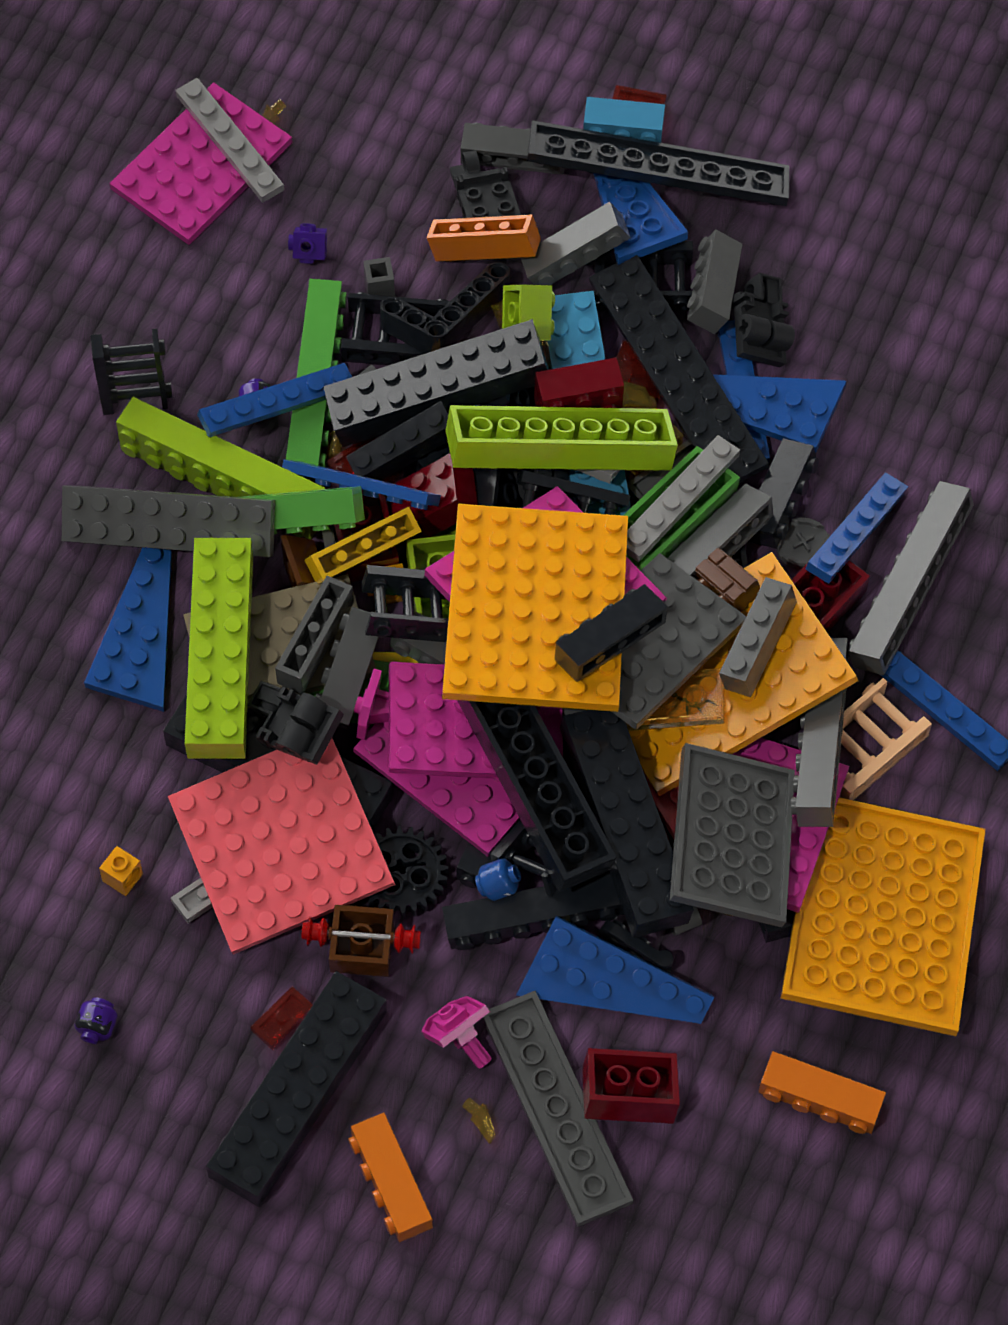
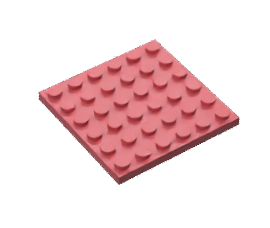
M331 738L318 765L275 750L168 796L233 955L301 926L303 922H308L309 916L312 920L334 912L335 905L347 906L395 885L333 738Z

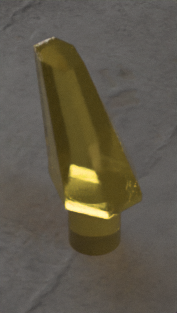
M279 99L271 107L267 104L262 116L274 124L279 119L278 114L287 106Z
M468 1098L462 1107L473 1115L470 1120L473 1121L488 1143L491 1144L496 1134L487 1105L484 1103L478 1105L471 1098Z

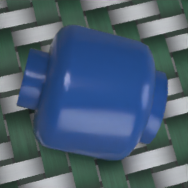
M498 859L482 865L478 875L475 877L479 893L492 901L515 894L518 889V882L521 881L518 867L515 864L512 865L506 859Z

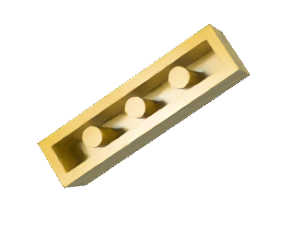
M407 507L309 556L304 561L315 582L320 584L325 580L326 576L334 577L422 531L410 507Z

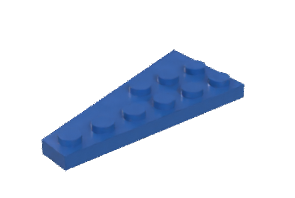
M593 173L602 206L611 202L623 215L630 235V239L613 248L618 265L636 255L640 258L688 239L686 228L649 182L645 183L638 180Z
M713 374L747 429L781 441L784 438L813 445L815 453L846 388V381Z
M142 547L84 681L85 688L164 712L172 563L171 549Z
M558 916L555 917L516 996H523L536 991L539 999L699 1024L702 1023L714 999V995Z

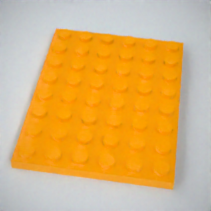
M458 504L442 699L618 712L622 653L578 682L554 660L556 642L562 635L572 633L579 628L583 621L589 618L593 619L607 605L615 604L623 599L625 593L628 516Z
M772 552L744 569L758 580L760 588L765 577L792 585L797 603L752 696L748 697L726 690L719 675L739 633L738 631L674 693V695L692 704L710 700L716 706L710 703L697 705L703 713L702 715L698 709L689 705V716H687V704L670 697L638 729L635 730L626 723L643 772L658 796L679 785L681 751L685 743L734 754L858 682L856 674ZM754 601L749 602L748 606L741 613L747 616Z
M839 798L835 808L833 827L828 828L799 913L795 912L780 999L956 1036L959 1031L985 829Z

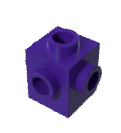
M303 223L300 224V227H295L293 235L289 234L288 250L293 251V258L299 259L301 263H314L315 260H325L327 255V228H316L315 224Z

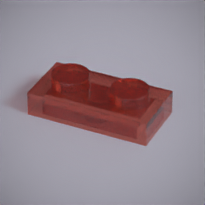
M292 986L251 1026V1031L273 1050L305 1018L313 1004Z

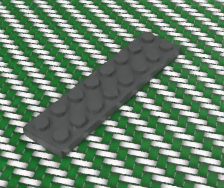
M77 485L62 486L61 541L194 551V538H251L253 556H274L275 500Z
M536 991L489 1009L490 1012L482 1020L577 1227L633 1204V1198L596 1119H584L583 1091Z

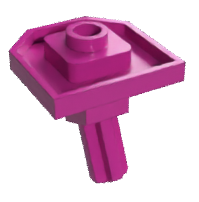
M373 668L364 696H358L354 709V713L358 714L356 738L365 740L371 724L389 722V692L380 690L381 670Z
M465 996L450 1001L426 1020L421 1031L426 1039L443 1048L450 1042H453L458 1049L462 1047L478 1069L483 1068L491 1061V1056L475 1037L478 1033L473 1027L476 1022L490 1012L485 1004Z

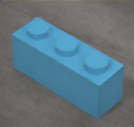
M587 97L583 129L661 143L665 104Z

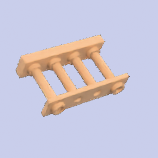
M884 678L877 684L873 682L868 685L862 692L863 696L844 711L843 729L855 720L883 748L877 757L874 755L870 756L844 730L842 731L841 744L863 764V769L856 775L854 773H847L840 798L856 799L929 736L932 723L923 716L917 722L910 721L883 696L887 686V681ZM875 703L903 729V734L898 739H890L863 712Z

